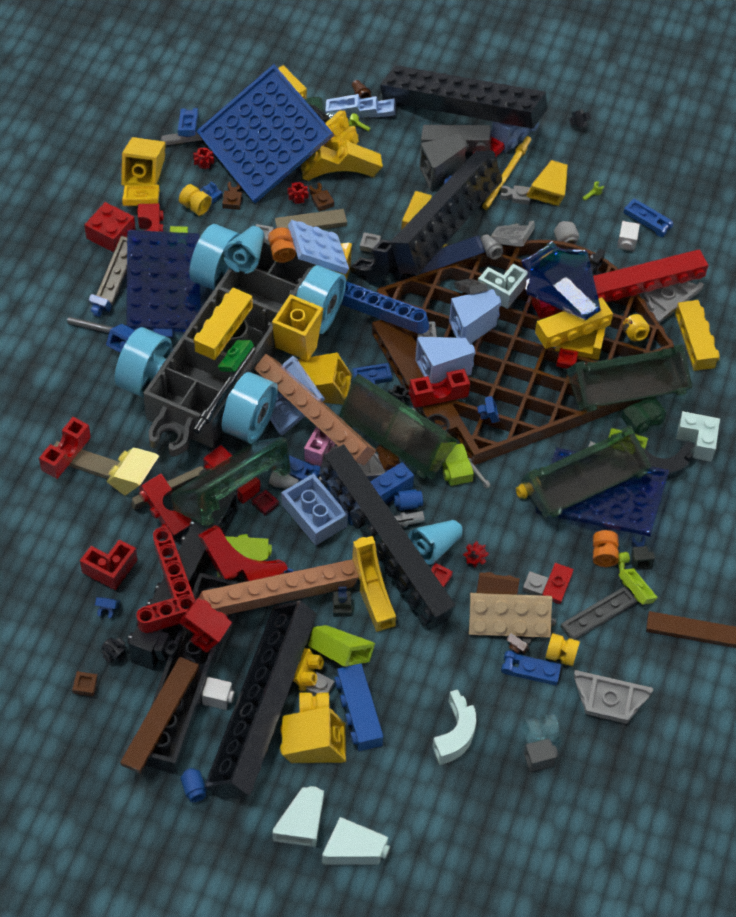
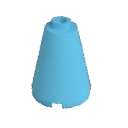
M251 226L223 249L224 261L229 268L238 273L243 271L245 272L244 274L254 271L258 265L265 238L263 230L257 226Z
M450 520L415 528L409 532L408 537L425 562L431 565L462 537L463 529L460 523Z

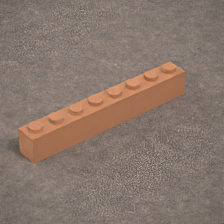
M267 354L263 356L254 369L263 378L277 383L278 391L334 443L338 446L344 444L355 461L365 466L376 450L276 359Z
M347 560L205 590L201 592L199 598L208 601L217 612L228 615L337 591L338 587L351 588L359 576L353 560Z

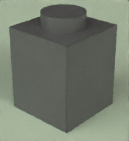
M550 738L525 745L524 756L529 771L532 772L554 766L556 758H558L556 746H552Z

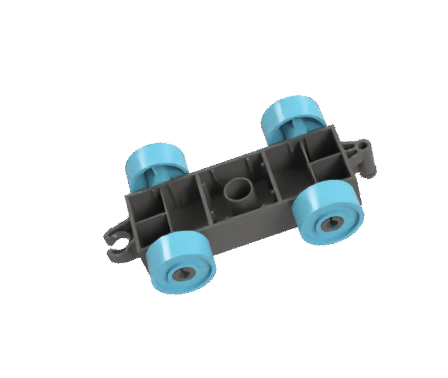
M217 224L210 225L203 232L195 247L189 271L192 282L214 290L173 350L170 338L140 327L128 338L116 365V385L144 398L146 420L153 422L149 429L150 447L157 448L161 441V435L166 431H174L178 435L177 440L169 444V454L172 457L182 454L188 448L191 439L214 448L224 432L251 444L256 442L270 421L278 397L277 383L261 377L254 369L265 354L273 357L278 349L275 348L272 327L273 319L291 294L323 307L319 334L325 333L334 321L344 297L346 288V277L320 265L300 260L297 253L291 261L278 263L273 259L269 241L265 239L258 265L254 271L248 274H244L245 272L243 271L235 272L225 263L223 249L240 233ZM232 288L251 295L253 298V308L216 360L195 352V343L193 342L195 335L203 329L205 321L211 318L215 307L222 303L224 295L229 293ZM237 340H251L254 344L253 347L256 349L255 353L212 414L213 418L209 424H206L199 434L194 433L193 428L199 421L200 414L208 408L232 373L221 372L218 365Z

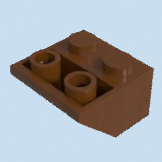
M479 572L476 593L517 595L520 578H515L511 575H495L491 572Z

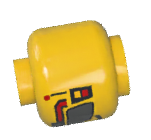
M639 314L630 315L622 325L627 337L634 342L644 340L650 330L646 320Z

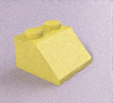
M134 447L128 452L124 451L118 458L119 464L117 466L114 465L109 471L110 477L107 483L124 496L141 485L159 455Z

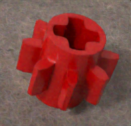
M200 148L197 150V153H193L194 165H198L200 169H207L210 167V164H214L213 151L210 152L207 148Z
M301 182L292 183V188L287 189L288 199L292 200L295 204L304 203L305 198H309L308 186H304Z
M478 541L473 546L468 544L466 546L468 551L463 554V556H466V563L474 564V567H477L479 562L483 565L486 562L484 557L489 555L485 550L486 545H479Z

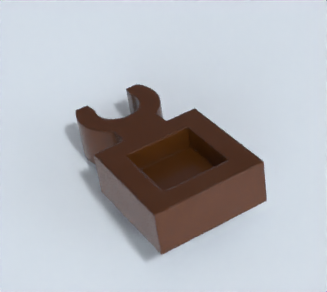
M228 182V191H224L222 208L240 210L242 199L241 186L238 183L237 187H231V182Z
M317 183V189H313L311 185L309 186L311 200L318 212L334 207V200L327 190L322 191L321 183Z
M382 443L377 446L378 458L384 470H390L400 464L399 457L392 453V448L389 445L386 448L383 447Z

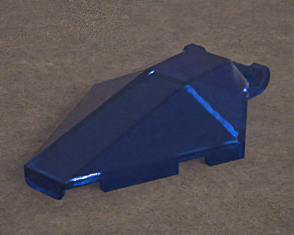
M553 241L547 243V246L532 256L521 260L522 265L528 270L526 281L527 295L585 321L601 311L587 250H566L558 248Z

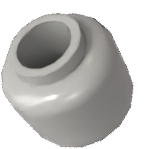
M562 221L554 230L557 241L577 244L579 233L573 222Z

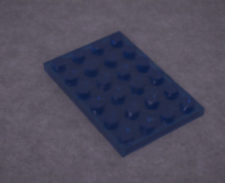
M127 230V327L133 330L143 327L148 330L172 329L173 331L186 332L200 311V284L192 282L189 274L192 255L200 239V233Z
M556 447L536 507V513L651 537L669 476V470Z

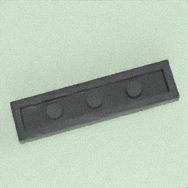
M624 586L561 623L560 627L569 638L577 640L636 605L637 600Z

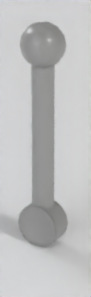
M468 458L471 463L473 471L483 482L484 487L486 489L489 488V481L484 479L481 473L473 465L472 459Z

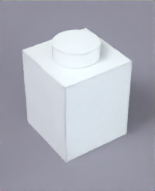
M622 221L617 248L635 251L640 224Z
M207 677L202 692V704L227 710L228 704L233 702L235 691H232V683Z

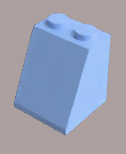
M494 289L451 299L449 323L456 338H466L469 344H471L497 325V318L500 316L499 307L501 306V299L496 295Z
M417 338L415 361L423 376L429 377L430 383H439L445 379L446 372L465 369L467 376L471 375L472 367L474 366L475 349L466 338Z

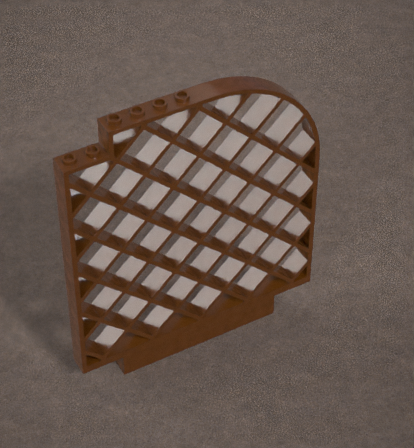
M527 240L524 246H502L503 253L498 259L489 258L486 252L377 289V293L398 301L402 295L410 292L427 297L423 307H415L426 312L429 322H435V326L446 329L443 338H451L453 330L449 323V316L429 310L433 299L451 304L452 298L469 294L439 287L441 281L447 279L457 281L473 279L478 281L482 273H479L480 268L491 265L504 269L507 272L512 264L528 271V277L536 279L532 289L525 287L516 298L527 302L523 312L511 308L507 309L503 306L499 307L500 316L497 319L516 324L517 327L514 335L491 329L478 338L475 343L474 365L498 372L494 384L467 376L470 382L469 391L486 397L492 396L493 399L518 406L519 410L515 419L498 414L499 421L492 423L490 418L481 419L477 407L459 402V399L415 408L424 425L427 417L432 414L445 416L450 423L447 440L456 437L459 443L464 445L467 457L472 459L473 465L671 391L674 381L673 376L667 372L662 360L671 357L674 343L668 338L663 326L659 325L654 313L648 309L645 300L639 294L610 301L627 306L624 316L614 313L612 315L611 324L608 327L618 329L615 340L603 338L601 351L610 353L606 364L577 356L576 370L601 377L597 389L571 381L574 373L573 369H569L566 379L540 371L544 360L557 364L559 352L555 351V348L545 349L542 344L519 338L523 327L535 330L537 321L544 319H539L538 316L529 314L532 306L533 291L539 289L541 281L554 285H560V283L538 269L539 265L520 260L518 257L542 254L552 247L585 256L589 261L590 256L594 252L561 241ZM605 258L603 264L598 269L601 273L619 270ZM631 308H634L637 314L641 315L649 325L650 330L646 337L649 341L646 349L620 342L623 333L622 325L629 316ZM384 320L372 322V335L400 384L404 385L406 390H408L411 379L424 377L415 361L417 333L410 332L405 328ZM653 340H656L661 348L650 351ZM483 341L508 348L504 359L480 353L479 350ZM513 351L539 358L535 369L509 362ZM614 355L640 362L637 374L610 366ZM645 364L650 366L658 380L642 375ZM508 375L529 382L525 394L499 386L503 376ZM605 379L631 386L632 389L629 394L619 396L603 391L602 387ZM534 385L559 391L560 395L557 403L530 396ZM565 394L591 401L590 408L577 411L562 406ZM525 409L551 417L548 424L540 427L520 420ZM460 416L478 422L473 435L469 433ZM434 420L435 423H437V424H440V425H444V424H445L444 422H442V421H440V420ZM484 424L510 432L508 438L500 442H494L479 437Z

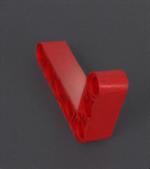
M165 527L157 528L154 531L153 540L154 548L172 598L144 606L137 611L138 628L144 633L180 624V620L188 610L183 609V607H190L195 601L172 534Z

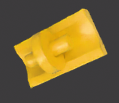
M304 648L293 680L299 685L300 691H306L307 686L316 685L318 679L313 670L322 669L324 665V660L320 655H314L310 649Z

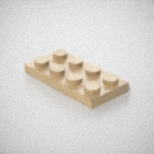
M470 593L469 634L509 636L512 633L514 636L550 637L552 596Z

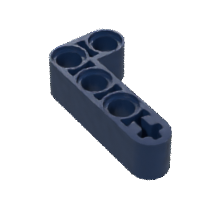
M480 235L441 248L419 274L484 253L485 249Z

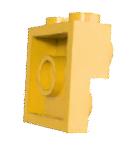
M345 111L337 112L325 123L334 134L326 142L329 149L338 151L339 147H342L346 141L353 144L359 142L355 126H349Z

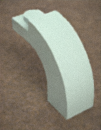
M458 689L451 691L449 695V703L457 720V726L451 732L433 739L432 747L439 765L460 757L468 749L473 739L476 725L475 709L473 705L467 707L464 696H460Z

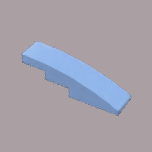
M359 94L326 99L325 112L326 114L335 115L339 111H345L347 117L354 113L359 118L394 116L396 102L395 99L378 101L377 97L360 99Z

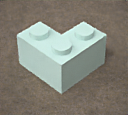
M512 264L504 275L488 267L479 277L478 281L486 283L488 290L494 289L496 295L501 299V306L508 309L526 287L529 272L515 264Z
M682 411L676 439L695 443L693 458L711 462L716 450L720 419Z

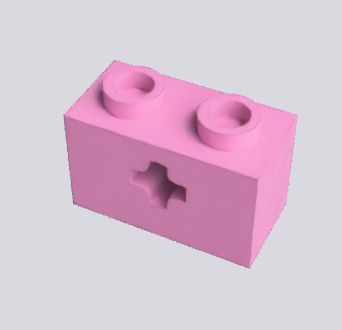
M317 426L304 447L306 462L321 467L324 455L330 452L331 447H334L336 443Z

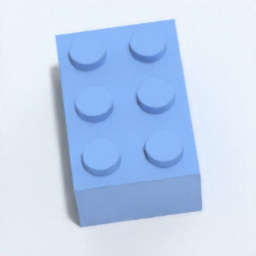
M314 473L282 492V506L315 546L347 527L348 513L344 512L341 505Z

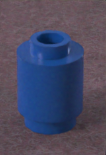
M416 489L397 491V495H394L395 507H398L399 510L418 509L419 506H423L422 492Z
M194 768L185 770L180 780L186 797L189 798L190 802L203 800L206 797L207 789L204 787L205 783L201 771Z

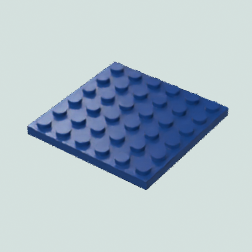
M275 64L196 131L254 203H257L334 136L333 132Z

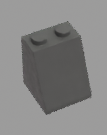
M460 134L421 143L419 168L430 191H434L443 185L445 178L448 179L449 175L453 176L466 162L465 151L467 150V144Z

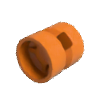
M282 227L272 230L268 234V241L273 259L278 263L291 261L296 256L291 231Z
M603 530L593 535L594 564L601 567H612L618 563V534L613 531Z

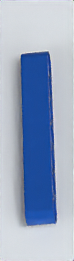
M346 281L341 305L415 333L422 334L429 330L430 324L427 314L423 309Z

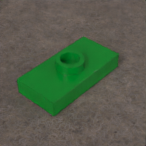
M237 340L218 365L221 372H235L253 348L254 344L252 341Z

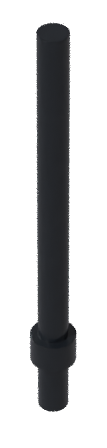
M255 347L250 350L238 369L230 374L208 408L202 411L199 421L193 428L194 433L199 434L203 427L209 424L213 418L212 414L255 353Z

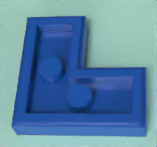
M389 363L352 369L360 402L378 399L379 395L376 384L392 381Z

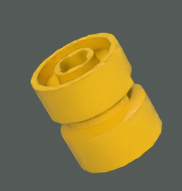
M188 184L179 195V203L188 209L191 208L190 210L197 215L202 216L210 208L212 198L194 185Z
M552 633L545 659L555 662L561 660L562 664L573 667L580 641L571 638L564 640L563 636Z
M311 692L300 693L299 713L329 707V692H319L316 696H313Z

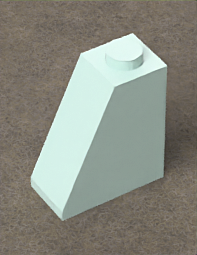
M313 786L308 788L302 787L274 827L273 841L316 847L324 790Z
M340 817L322 854V863L325 865L379 864L381 858L385 859L389 852L390 846L387 845L388 837Z

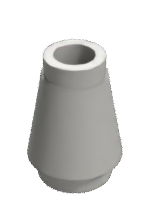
M489 235L482 236L481 240L487 256L492 259H498L503 253L502 245Z
M273 469L269 484L273 485L272 487L288 489L298 482V479L280 469Z

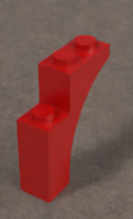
M216 525L198 535L220 577L225 580L227 578L233 579L239 574V571H241L244 579L248 582L281 575L288 569L285 562L280 559L260 561L243 556L232 547L220 527Z

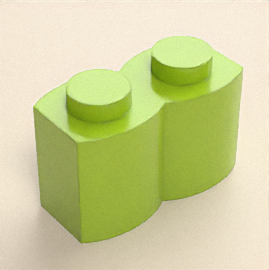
M457 444L440 448V454L437 455L439 465H442L444 468V480L448 481L450 486L472 482L474 473L464 445Z

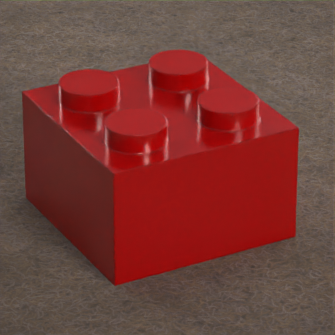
M106 202L84 224L86 239L112 252H115L121 236L129 238L136 231L134 216Z

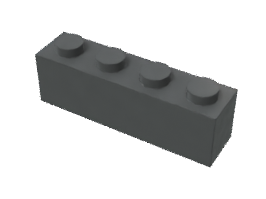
M423 125L421 142H429L460 134L467 144L465 152L490 151L491 125Z

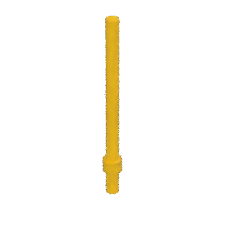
M526 136L522 144L518 145L515 155L502 173V182L487 197L482 205L483 209L488 210L521 156L525 155L528 150L527 147L532 140L531 137Z

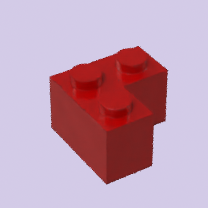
M118 540L109 554L90 546L80 559L82 573L116 590L138 561L136 548L121 540Z
M197 598L179 623L194 633L190 641L203 651L208 652L221 640L232 622L228 620L224 613L213 609L208 601Z

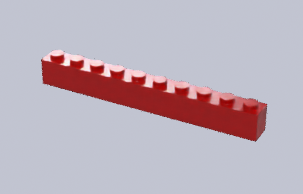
M699 249L533 291L532 304L539 319L601 297L605 302L627 296H635L643 292H651L663 287L666 288L678 283H685L694 279H701L706 276L709 265Z

